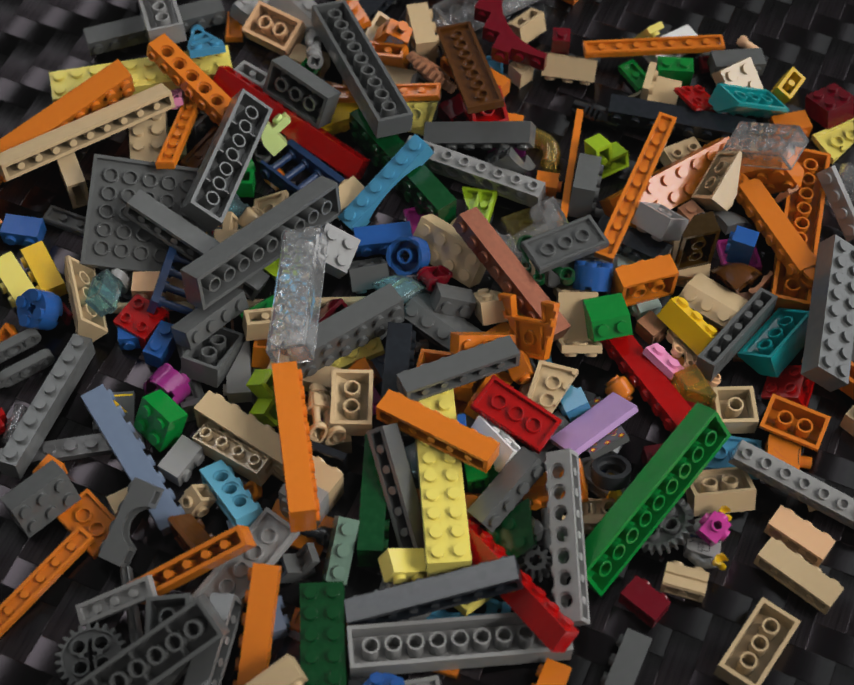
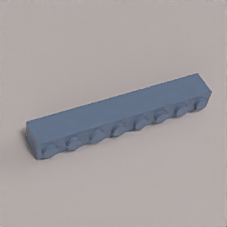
M102 384L81 395L84 405L130 482L137 477L164 489L156 509L147 510L163 537L170 534L171 530L167 519L170 516L186 513L181 505L177 506L174 499L176 497L171 488L166 489L163 483L166 480L160 471H155L153 466L156 464L151 455L146 456L144 453L145 445L140 437L135 438L133 433L136 431L130 421L126 423L123 417L126 415L120 405H115L114 400L116 398L111 389L106 390Z

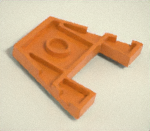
M499 293L498 299L503 302L505 308L502 311L503 316L508 319L510 325L508 332L516 335L515 345L518 350H522L529 358L543 361L549 359L560 303L548 300L542 301L541 320L517 314L516 294Z

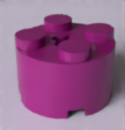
M164 363L143 384L146 395L162 389L178 405L191 393L188 384L190 382L189 377L184 373L180 374L169 363Z

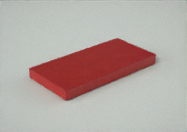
M495 375L491 377L470 405V409L537 454L542 451L562 423L560 418Z

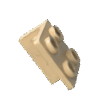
M650 61L640 99L676 105L678 95L673 90L675 87H681L682 82L658 76L659 71L656 70L657 63Z

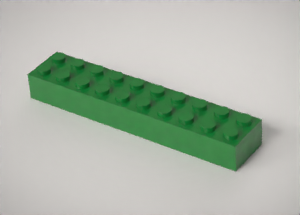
M697 402L615 504L612 505L602 520L598 522L593 531L585 538L587 585L589 590L599 596L604 594L729 439L731 434L716 410Z

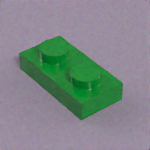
M634 59L619 65L618 71L636 92L641 91L646 77V73Z

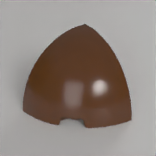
M733 262L722 264L712 269L710 276L717 283L723 282L731 291L738 294L746 286L750 288L763 276V273L748 264Z

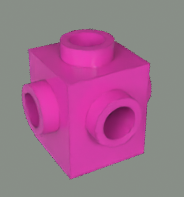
M713 511L710 514L706 512L699 520L701 525L695 531V534L707 544L713 546L719 540L724 541L730 533L728 529L732 524L728 522V517L720 511Z

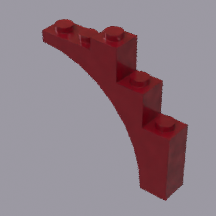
M478 0L474 8V20L485 23L482 39L494 43L491 60L506 65L512 60L544 71L548 54L528 45L513 32L503 14L502 4L504 0Z

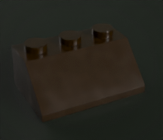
M713 211L694 215L683 232L674 262L678 270L711 264L721 231Z

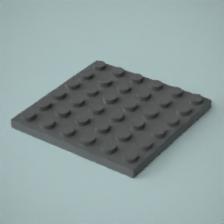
M94 154L80 264L86 267L110 270L118 268L126 272L161 271L169 245L124 216L125 206L140 189L203 231L204 226L180 212V208L199 168L176 165L175 169H156L155 162ZM177 262L171 265L177 271L185 267V265Z

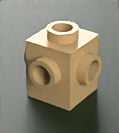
M191 484L184 491L179 503L186 514L191 513L194 517H203L209 512V509L217 499L207 484Z

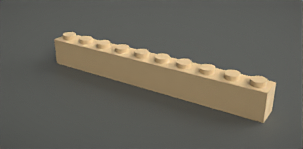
M160 83L0 153V175L6 181L12 180L175 108L172 92Z

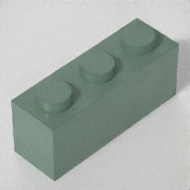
M334 516L322 580L329 582L344 581V585H347L360 520Z

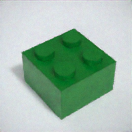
M159 389L142 397L133 427L161 452L172 447L180 438L188 414L162 389Z

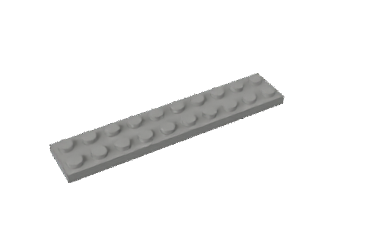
M266 507L249 527L256 547L216 567L192 596L196 599L205 593L208 599H210L212 592L235 594L244 602L245 591L250 589V581L247 580L249 567H253V563L275 565L300 535V532L291 533L290 523ZM191 659L155 685H175L187 671Z

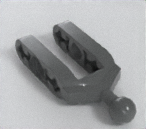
M28 328L1 342L0 363L38 344L41 341V335L38 330ZM49 349L40 350L0 372V389L13 386L52 365L55 361L52 352Z

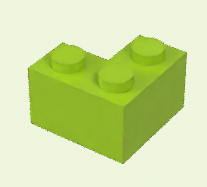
M600 133L584 140L585 154L602 157L601 164L604 165L602 179L629 167L628 151L619 143L609 142Z
M255 369L246 384L258 397L249 414L254 415L264 425L277 426L272 369Z

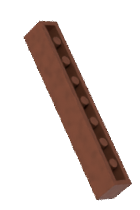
M477 207L460 213L452 225L456 232L499 284L503 292L516 294L517 309L525 317L542 320L541 302L545 300L551 301ZM560 311L558 313L553 342L562 338L571 327Z

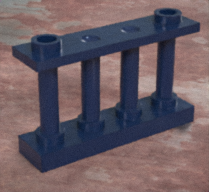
M292 139L287 142L286 154L275 163L269 165L263 160L260 161V175L281 191L287 190L289 197L320 176L337 182L338 186L345 180V178ZM290 160L298 164L284 176L277 171ZM303 170L312 174L299 185H295L290 181Z
M169 246L147 312L154 314L156 308H161L162 306L188 315L197 307L194 306V309L166 300L164 296H161L162 292L166 293L167 291L186 298L184 289L171 285L166 280L167 277L182 280L181 272L175 270V267L171 266L172 263L176 264L177 262L187 266L193 261L179 255L176 249Z

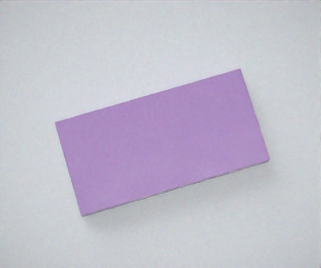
M612 392L553 435L550 441L561 450L570 448L580 455L639 410L635 404Z

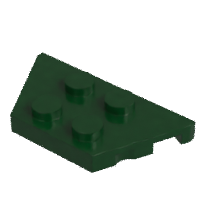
M526 498L511 510L493 532L487 528L484 530L493 536L492 540L506 550L507 556L515 555L516 560L537 546V536L534 532L535 518H532L531 509L533 501L531 498Z

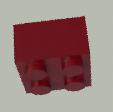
M833 83L806 95L805 111L809 117L828 130L854 118V96L836 83Z

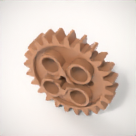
M412 50L406 58L414 65L413 68L421 73L423 78L430 83H441V88L451 94L457 88L449 79L450 77L433 61L420 56Z

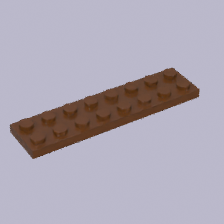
M467 21L436 28V35L439 36L440 45L468 114L505 107L504 99L471 22Z

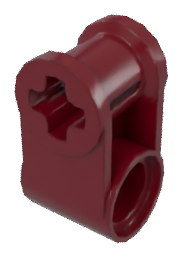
M442 265L424 266L416 274V279L422 281L426 285V289L432 292L436 282L447 285L453 273Z

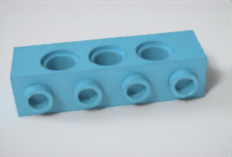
M222 459L199 470L203 484L208 485L217 499L216 503L234 527L236 525L250 527L263 512L258 502L254 503L250 491L244 489L241 479L235 477L232 467L230 465L227 466Z

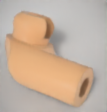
M740 36L737 39L739 48H759L750 42L746 36Z

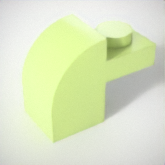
M286 112L276 115L272 123L268 121L261 136L263 145L273 156L288 145L285 137L280 133L291 123L290 116Z

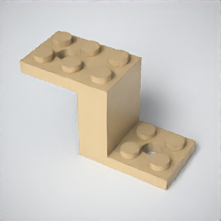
M558 285V287L553 288L552 293L556 297V302L560 303L559 311L571 325L566 334L556 340L555 344L560 352L565 353L564 356L576 357L577 353L585 354L586 357H596L597 354H602V344L599 341L594 342L588 339L582 299L598 297V292L588 289L578 290L566 285Z

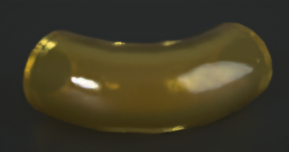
M536 128L534 147L540 149L543 153L540 165L545 170L554 172L557 170L561 158L559 144L552 135Z

